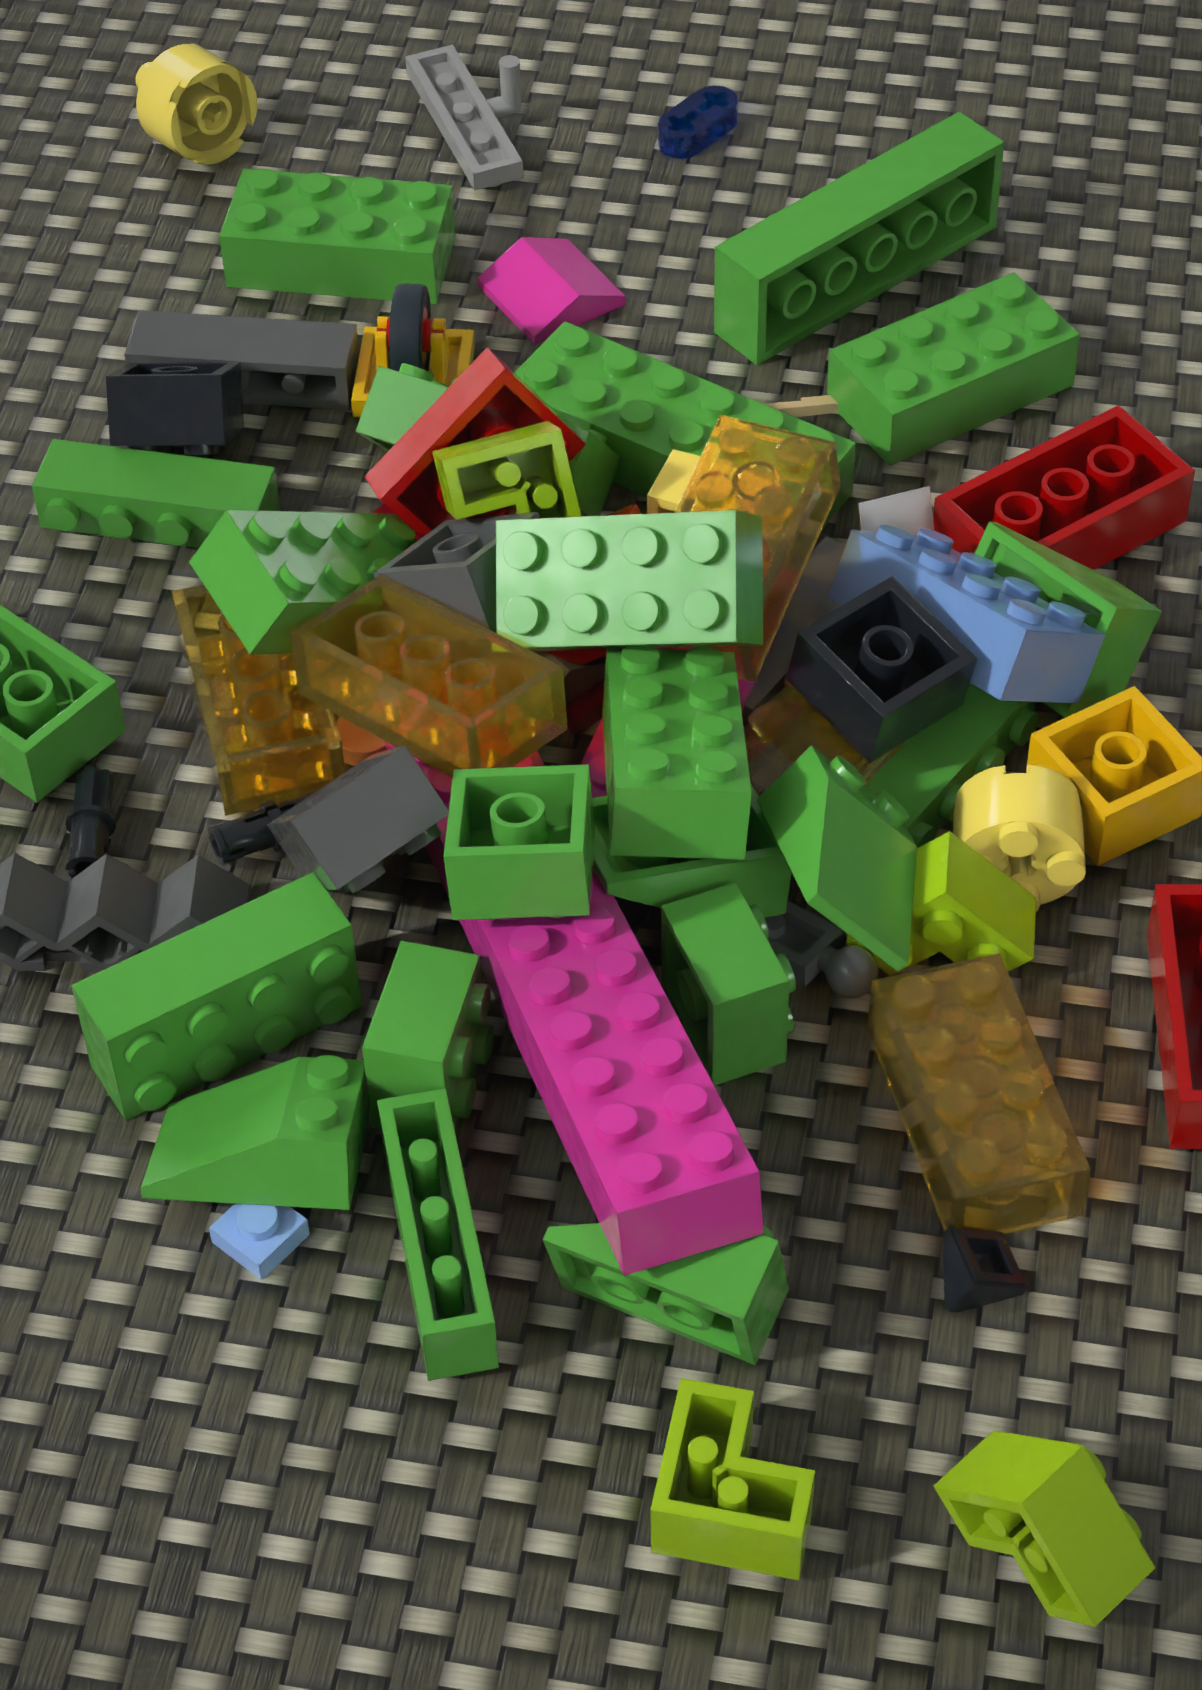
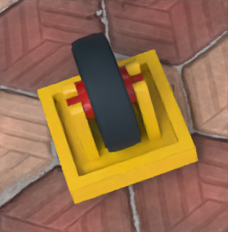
M398 284L395 287L392 298L390 317L378 316L377 327L364 326L351 398L353 417H361L378 366L398 372L402 363L416 366L432 373L434 381L450 387L453 380L457 379L472 364L475 350L474 330L447 329L445 318H431L430 296L426 285Z

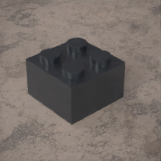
M241 362L129 363L106 376L110 446H127L130 449L162 452V447L184 445L185 454L207 455L218 453L219 446L228 445L232 438L244 430Z
M891 576L799 631L786 680L871 763L962 706L978 658L907 589Z

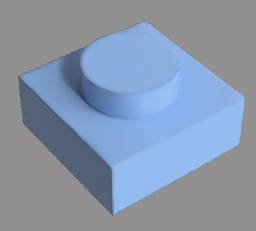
M234 1204L209 1227L212 1243L261 1280L310 1235L308 1220L293 1208L286 1206Z

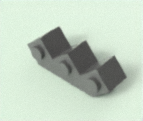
M14 853L0 863V961L17 971H45L47 961H80L82 972H100L246 904L249 884L200 855L195 856L161 882L157 883L107 853L68 882L41 868L38 864Z

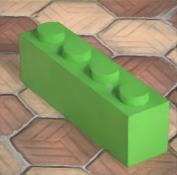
M59 439L52 440L32 484L41 528L200 548L226 510L280 511L275 467Z
M970 683L962 706L873 761L861 774L866 781L863 786L874 795L884 790L903 806L910 817L904 824L917 848L934 840L936 833L948 820L953 822L956 794L967 780L986 769L1003 766L1006 755L1016 744L1024 746L1030 740L1031 733L1035 732L1039 722V714L1035 712L1036 702L1000 701Z
M446 1088L377 1100L384 1156L427 1380L431 1381L499 1368L495 1320Z

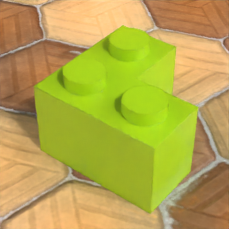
M549 421L432 451L446 510L456 520L508 507L509 515L538 512L540 519L582 517L561 429Z
M950 831L917 848L909 959L908 964L900 971L941 952L984 984L1033 960L1036 897ZM847 934L846 944L848 946H859L867 950L874 957L877 967L889 976L898 973V971Z
M680 1378L650 1509L651 1553L799 1581L812 1517L815 1470L748 1458L753 1433L754 1391Z
M993 1430L933 1485L968 1545L1013 1555L1047 1614L1051 1617L1096 1627L1155 1569L1153 1562L1140 1542L1142 1533L1139 1526L1126 1511L1120 1508L1105 1482L1106 1471L1097 1456L1084 1445Z

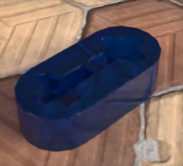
M707 86L699 89L664 113L658 121V147L660 151L672 158H690L729 133L738 122L737 94L724 86Z

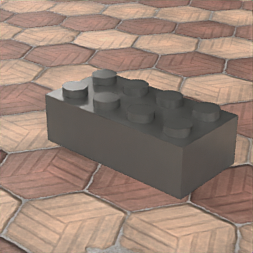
M406 745L372 754L267 824V826L301 877L314 872L325 889H328L330 892L334 890L340 892L343 890L344 893L351 891L353 894L386 872L380 861L387 856H393L397 853L399 856L405 853L409 856L439 837L442 832L436 823L448 816L449 810Z

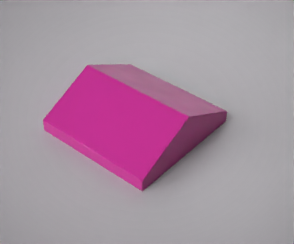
M521 237L477 277L478 287L534 345L547 340L564 321L579 326L626 305V296L568 239Z

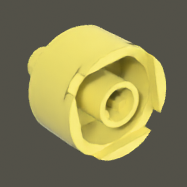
M192 43L177 45L164 51L153 62L143 64L137 72L136 85L138 92L136 108L138 119L145 132L156 141L180 156L202 165L217 164L228 159L244 143L240 136L247 123L251 126L254 124L257 115V95L252 81L232 64L203 47Z
M1004 765L986 769L971 777L960 787L955 798L953 834L1035 896L1036 912L1039 910L1040 905L1064 896L1084 879L1086 866L1082 807L1077 788L1064 775L1050 768L1036 765H1027V773L1006 774Z

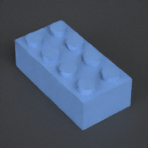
M880 525L877 532L851 530L827 598L842 606L893 576L978 658L970 681L971 684L1000 701L1079 703L1105 638L1104 633L1084 623L1086 617L1084 612L1064 603L1055 601L1048 603L1038 597L1041 589L1036 585L1015 577L1003 578L994 573L997 565L993 561L973 553L963 552L960 554L951 549L954 541L939 532L919 529L917 536L888 525Z

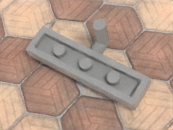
M453 45L405 56L407 75L474 191L486 187H496L502 183L523 178V161L497 119L516 114L521 109L519 58L507 55L499 60L501 96L485 99Z

